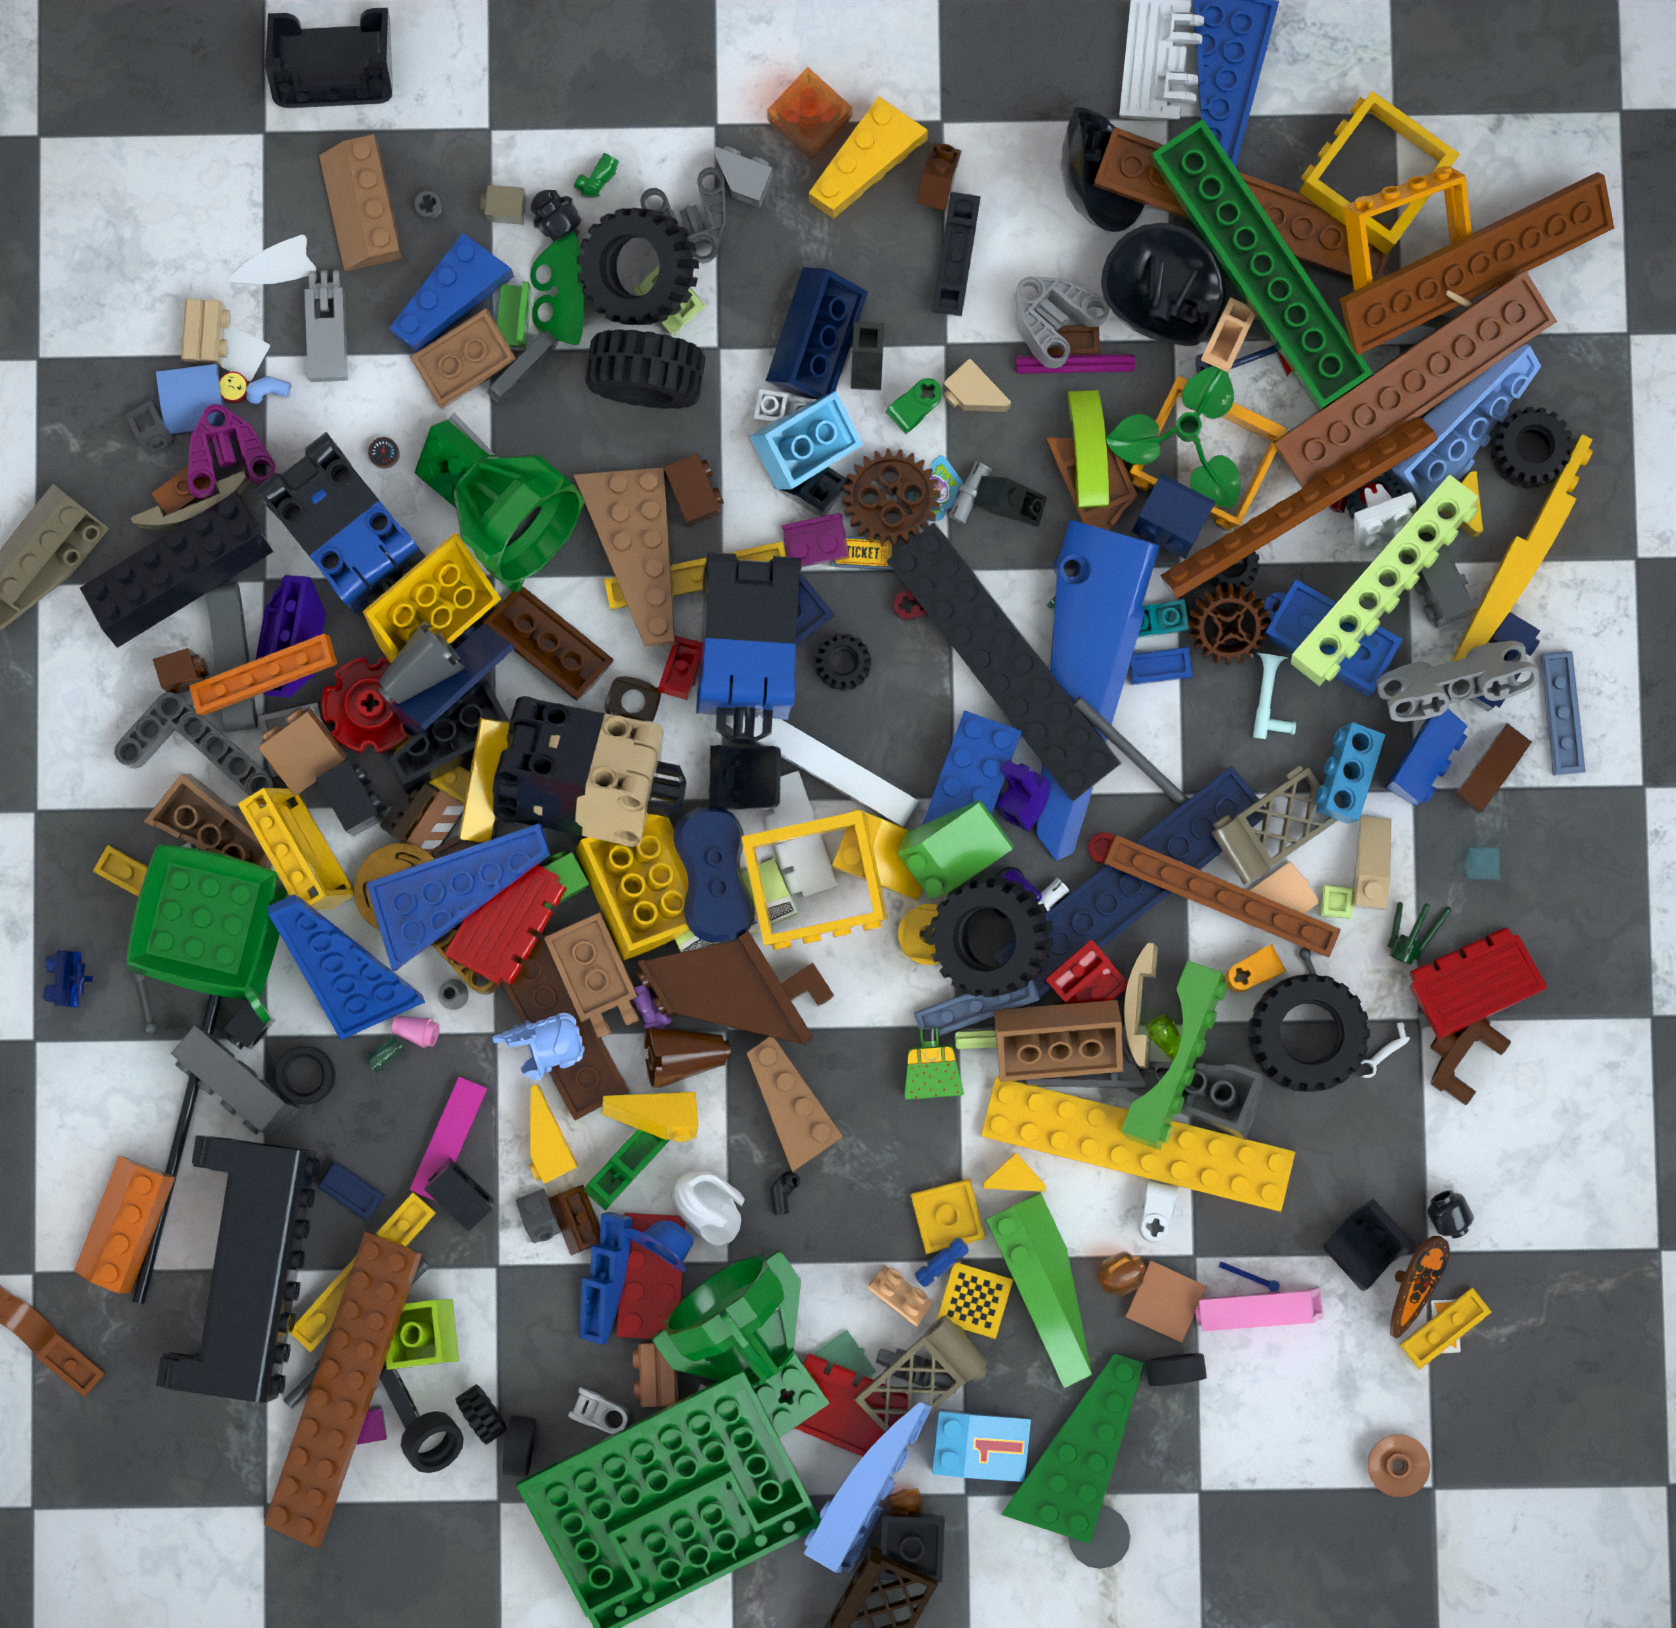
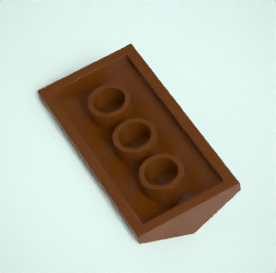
M523 586L521 590L512 592L483 622V624L511 643L515 648L513 650L576 701L592 689L614 661L606 652Z

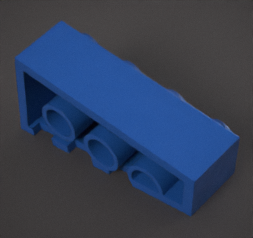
M462 233L389 329L394 337L414 352H417L446 332L448 327L458 319H462L470 313V310L478 303L490 297L501 284L507 283L514 278L513 271L504 262Z

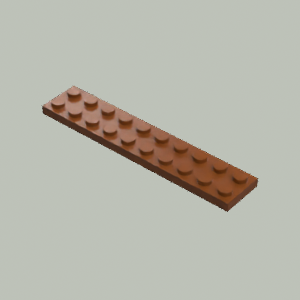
M1114 127L1093 186L1191 221L1149 159L1151 154L1162 147L1163 144ZM1239 172L1296 259L1352 279L1347 231L1343 223L1302 194ZM1380 223L1382 226H1384L1385 228H1387L1389 231L1391 230V228H1392L1391 226H1388V225H1385V224ZM1368 242L1372 280L1374 282L1382 278L1391 251L1386 255Z
M1596 172L1340 298L1349 341L1355 354L1360 355L1461 305L1446 295L1447 290L1469 301L1503 284L1522 270L1529 271L1614 229L1605 175Z
M1522 270L1272 443L1301 488L1321 478L1330 470L1352 459L1355 455L1375 445L1381 439L1403 428L1409 422L1414 421L1556 323L1557 320L1527 271Z
M371 1231L364 1232L263 1525L313 1548L321 1547L422 1253Z

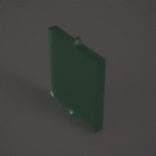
M845 1330L813 1353V1355L828 1360L824 1370L828 1374H830L834 1363L857 1372L853 1381L855 1385H859L862 1375L870 1377L876 1373V1370L864 1354L865 1349L858 1346L848 1330Z

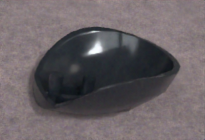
M1076 106L1069 121L1062 146L1061 171L1066 195L1075 210L1092 225L1105 231H1124L1135 223L1145 204L1093 186L1115 126L1103 115L1090 109Z
M1153 223L1142 225L1128 232L1110 251L1102 270L1101 287L1104 300L1123 324L1144 336L1162 342L1194 346L1209 336L1218 321L1225 296V283L1221 267L1207 244L1195 233L1182 226L1170 223ZM1152 256L1156 258L1155 284L1159 262L1161 260L1165 261L1161 294L1170 296L1172 304L1176 301L1192 270L1198 269V274L1179 307L1177 318L1170 317L1167 324L1155 323L1145 318L1150 257Z

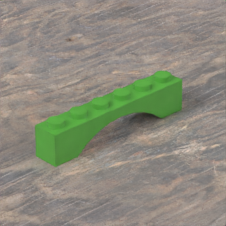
M1187 960L1176 988L1181 1001L1183 1015L1182 1037L1178 1052L1169 1070L1159 1083L1145 1095L1131 1103L1121 1129L1122 1134L1127 1139L1161 1150L1163 1143H1168L1173 1130V1126L1170 1124L1174 1114L1178 1115L1183 1106L1184 1097H1182L1185 1086L1191 1084L1195 1074L1194 1062L1196 1057L1200 1058L1204 1052L1206 1031L1214 1026L1217 1017L1215 1008L1218 1001L1224 999L1228 989V983H1225L1226 978L1221 971Z

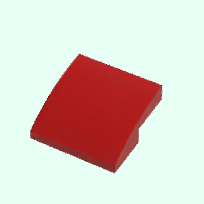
M1092 939L1045 978L1046 982L1065 1004L1111 1001L1123 992L1128 985L1126 979Z

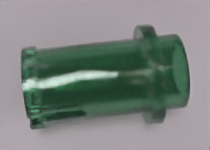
M392 1035L389 1040L373 1053L369 1051V1056L365 1060L375 1073L380 1070L385 1071L383 1067L404 1052L405 1049Z

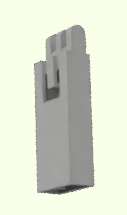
M328 270L321 271V283H317L316 271H309V289H305L308 379L310 382L348 381L345 291L341 287L340 270H333V282H329ZM328 299H333V318H320V310L321 312H329Z

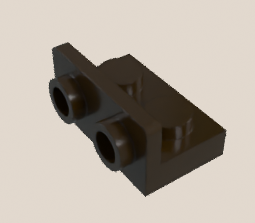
M426 783L421 787L417 786L407 794L403 790L380 824V827L401 842L406 843L438 792Z

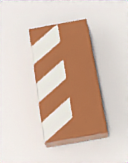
M440 790L407 841L424 849L434 857L431 850L444 843L462 816L464 805Z

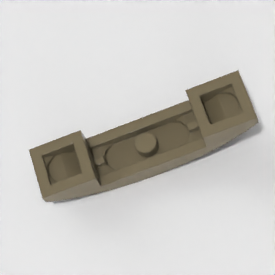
M242 471L216 482L220 494L169 515H166L160 506H156L130 518L133 524L142 529H176L234 492H237L240 496L251 481L247 474Z

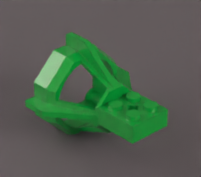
M448 420L430 427L414 472L456 508L461 540L473 549L476 558L487 571L513 592L521 590L526 578L539 573L571 537L585 499L574 484L540 455H489ZM537 506L541 507V511L528 529L512 544L506 546L523 520Z
M779 1250L767 1258L762 1253L731 1263L689 1291L663 1321L665 1328L652 1338L654 1344L673 1370L720 1381L743 1369L779 1438L830 1404L825 1393L794 1351L801 1279ZM785 1388L786 1391H791L789 1397L780 1398V1391Z

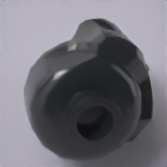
M543 190L537 193L532 200L530 209L536 215L533 221L534 228L540 230L544 236L550 237L553 242L563 239L572 231L577 236L580 233L577 227L582 220L578 216V211L572 202L573 198L569 196L560 197L556 190Z

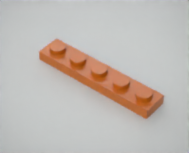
M321 634L190 685L196 714L204 716L337 665V660L330 635Z

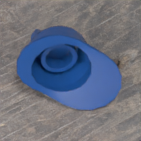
M660 1221L643 1233L631 1228L623 1230L628 1238L660 1256L675 1269L682 1272L687 1271L684 1260L694 1244V1238L680 1225L672 1221Z

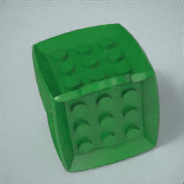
M157 845L147 868L134 913L126 965L129 970L134 974L146 975L194 991L248 1000L264 1024L272 1020L260 996L272 965L280 935L268 914L267 906L287 897V890L278 873L271 869L218 853L174 845Z

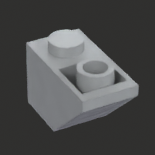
M725 146L724 149L715 147L714 158L724 176V181L731 197L760 208L773 177L772 167H769V163L761 158L752 157V159L740 156L741 152L728 146Z

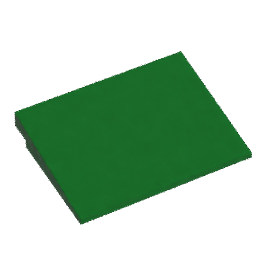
M743 1369L516 1483L520 1494L585 1616L589 1618L594 1628H621L810 1533L812 1529L818 1528L822 1520Z

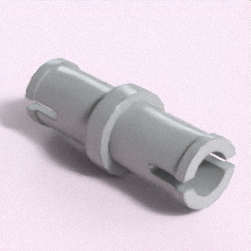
M974 462V466L964 485H960L958 489L959 495L951 511L948 513V517L958 523H966V519L974 506L981 476H989L992 472L991 468L982 463Z

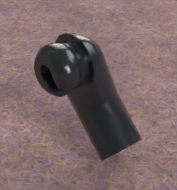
M787 1171L781 1174L772 1184L770 1192L774 1215L789 1213L787 1197L800 1185L798 1174Z

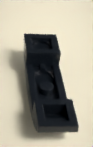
M951 192L932 308L934 313L962 317L981 196Z

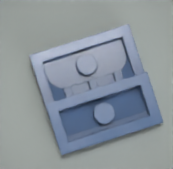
M216 364L156 372L163 422L172 435L193 432L208 406L212 404L224 406V399L221 396L219 370ZM218 412L211 413L207 418L209 424L215 427L221 426L225 422L224 416Z

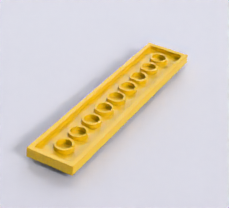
M995 1077L981 1137L1279 1212L1282 1210L1295 1151L1247 1139L1244 1140L1172 1121L1170 1124L1173 1126V1130L1168 1143H1163L1161 1150L1127 1139L1122 1134L1121 1129L1129 1111L1127 1109L1036 1086H1026V1084L1016 1081L1000 1082L999 1077Z

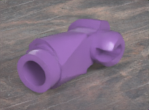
M644 984L635 986L639 997L631 1001L641 1013V1016H643L645 1022L643 1026L645 1028H665V1026L669 1025L672 1019L667 1012L663 1015L660 1013L653 1001L655 996L650 987L646 989Z

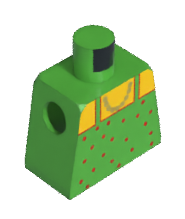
M938 1027L920 1028L921 1046L908 1047L904 1088L905 1100L964 1095L952 1044H939Z

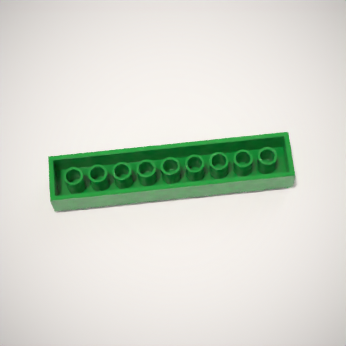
M1201 119L1154 151L1149 157L1150 161L1207 246L1213 252L1248 307L1254 313L1256 319L1317 410L1322 409L1374 374L1361 354H1355L1347 333L1205 121Z

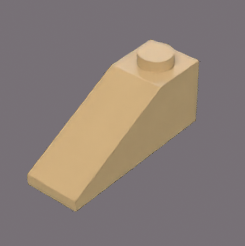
M1360 816L1353 886L1354 908L1384 910L1387 908L1390 883L1392 819Z

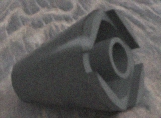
M426 620L418 626L379 680L381 687L378 690L389 703L396 701L400 704L465 668L464 663L457 662L460 657L439 632L434 635L429 629L432 625Z

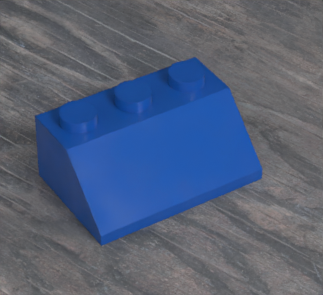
M1449 708L1439 716L1426 719L1385 788L1415 807L1420 805L1422 801L1427 803L1436 790V787L1432 786L1438 775L1443 777L1452 763L1448 758L1453 749L1459 751L1467 738V735L1464 734L1467 725Z

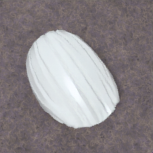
M706 1170L691 1171L681 1175L676 1180L671 1197L674 1208L681 1219L708 1243L717 1247L729 1244L740 1230L742 1219L734 1201L742 1206L745 1201L742 1194L721 1177Z

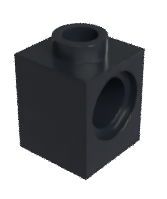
M246 1000L224 1030L230 1034L227 1039L242 1050L244 1046L253 1049L275 1022V1019L272 1018V1020L264 1024L250 1002Z

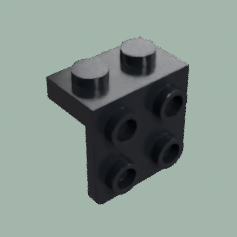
M722 745L710 746L709 807L727 810L774 808L779 805L781 749L778 746L734 748Z
M1372 1198L1353 1211L1329 1237L1323 1247L1360 1290L1366 1291L1392 1262L1409 1252L1415 1244Z

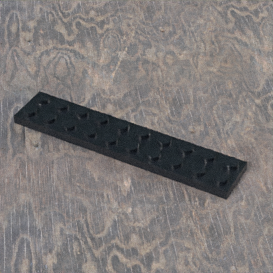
M933 522L886 560L1014 727L1022 731L1021 736L1072 801L1078 799L1122 764L1091 722L1074 706V701L936 523Z

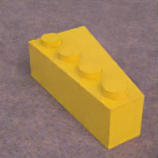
M878 96L810 190L809 202L834 219L862 196L863 192L870 186L881 180L889 170L907 158L908 154L928 140V130Z

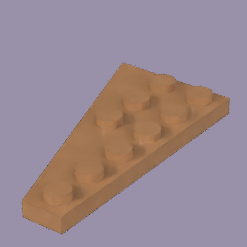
M664 467L573 475L580 493L585 499L586 508L644 646L675 645Z

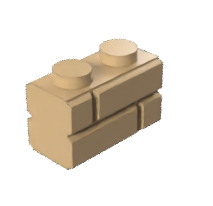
M185 299L181 359L185 364H216L217 366H222V358H227L228 340H224V328H229L230 310H226V306L222 301Z

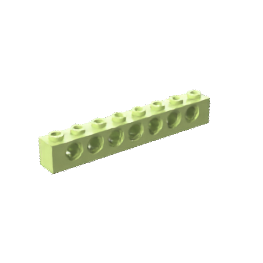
M1449 474L1292 654L1291 664L1318 686L1326 679L1330 682L1340 671V662L1345 657L1350 659L1361 646L1358 643L1365 634L1370 636L1380 624L1378 620L1385 611L1389 614L1400 601L1398 596L1404 589L1409 591L1413 588L1420 578L1417 574L1424 566L1430 568L1439 556L1437 551L1443 544L1449 546L1459 533L1456 529L1464 521L1468 524L1478 512L1476 505L1479 496ZM1447 510L1454 517L1443 519L1439 516L1438 512ZM1427 532L1434 539L1426 542L1421 540L1418 535ZM1410 555L1415 561L1411 564H1404L1399 560V557ZM1389 577L1394 580L1395 584L1386 587L1379 580ZM1362 600H1371L1376 606L1372 609H1364L1359 603ZM1344 622H1350L1356 629L1352 632H1345L1340 628V625ZM1323 645H1331L1336 649V652L1326 655L1321 652L1320 648Z

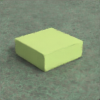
M1322 885L1320 916L1351 919L1354 888Z

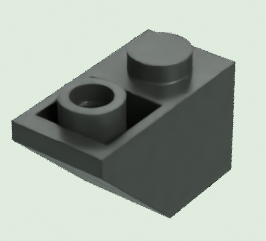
M854 322L851 389L881 391L885 323Z
M981 476L973 505L995 515L1039 526L1047 497L1009 478Z

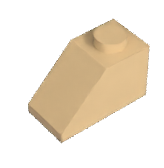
M968 359L943 383V390L945 391L943 396L954 408L958 405L963 411L1007 412L1011 407V401L971 359Z

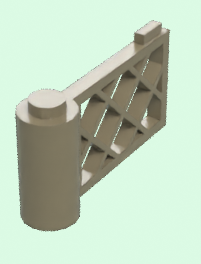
M1300 765L1284 775L1287 780L1248 808L1233 818L1227 814L1213 823L1215 829L1211 831V834L1243 884L1257 879L1266 873L1270 867L1338 821L1331 817L1322 823L1311 821L1314 805L1318 804L1315 802L1316 793L1321 785L1309 767L1302 769ZM1304 777L1311 787L1309 798L1295 795L1297 782ZM1290 788L1289 793L1284 792L1285 790ZM1276 796L1288 798L1285 814L1271 811L1273 799ZM1294 800L1308 803L1305 819L1291 816ZM1266 804L1265 809H1260V807ZM1253 812L1264 814L1262 831L1252 829L1246 817ZM1270 816L1284 819L1282 836L1268 832ZM1290 821L1304 824L1301 838L1294 839L1288 837ZM1310 825L1315 826V828L1310 831ZM1267 837L1281 840L1279 852L1272 858L1265 849ZM1287 842L1292 843L1291 845L1286 847Z
M944 1315L935 1321L917 1342L854 1399L886 1433L891 1428L888 1425L889 1414H906L911 1410L912 1393L930 1394L929 1405L932 1408L928 1414L929 1416L963 1384L970 1380L974 1382L980 1380L988 1371L986 1367L988 1360L960 1329ZM924 1346L932 1355L931 1366H913L914 1354ZM935 1359L942 1367H935ZM909 1360V1366L903 1365ZM895 1371H909L908 1387H890L891 1375ZM913 1371L931 1372L930 1388L912 1387ZM935 1372L949 1373L955 1380L947 1389L934 1388ZM886 1380V1386H880ZM872 1392H886L885 1408L871 1407L865 1401V1398ZM890 1392L908 1393L907 1409L889 1408ZM934 1394H940L936 1399H934ZM878 1413L885 1414V1420H883Z

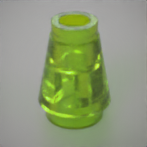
M1163 1014L1146 1026L1149 1032L1147 1036L1173 1061L1178 1052L1181 1036L1173 1018L1169 1019L1166 1014Z

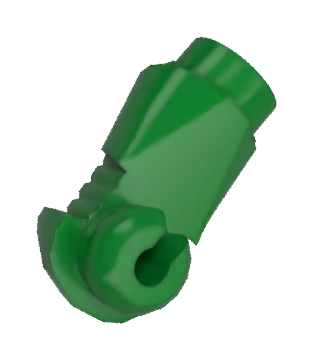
M603 153L590 178L583 174L579 175L574 183V188L582 192L581 196L587 198L601 196L599 194L600 190L616 174L615 171L619 161Z

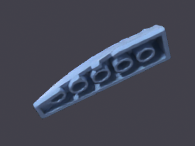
M1525 344L1444 399L1422 419L1435 431L1438 440L1388 470L1391 478L1395 477L1398 480V485H1401V488L1406 493H1413L1416 503L1420 507L1449 474L1459 481L1470 470L1475 462L1472 459L1480 446L1485 448L1490 441L1489 433L1498 421L1501 423L1509 414L1508 409L1512 400L1520 398L1541 368L1531 346Z
M919 1402L868 1450L851 1471L832 1502L827 1501L822 1508L819 1516L822 1520L817 1530L812 1529L805 1540L807 1548L804 1554L835 1573L851 1572L884 1510L879 1506L881 1500L890 1495L896 1483L894 1478H892L894 1472H899L904 1467L909 1457V1451L906 1447L908 1443L913 1445L916 1442L932 1408L931 1405Z

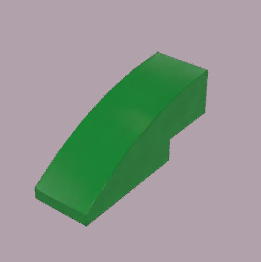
M638 1129L587 1183L583 1191L606 1211L670 1140L662 1139Z

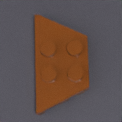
M1047 438L1046 442L1081 522L1109 530L1138 496L1122 459L1115 455L1106 443L1109 506L1078 508L1074 439Z

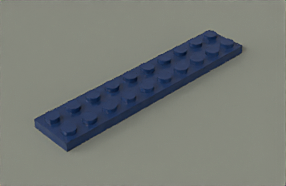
M1231 766L1135 843L1200 870L1223 852L1211 834V831L1215 829L1213 823L1227 814L1233 818L1258 801L1259 798L1234 767ZM1253 812L1246 819L1253 828L1264 819V814ZM1106 865L1044 915L1046 921L1051 920L1053 929L1049 930V938H1053V948L1047 951V955L1050 956L1047 965L1041 967L1042 973L1033 980L1039 997L1051 989L1045 978L1090 939L1101 949L1171 892ZM1016 938L992 956L999 965L1007 962L1013 955Z

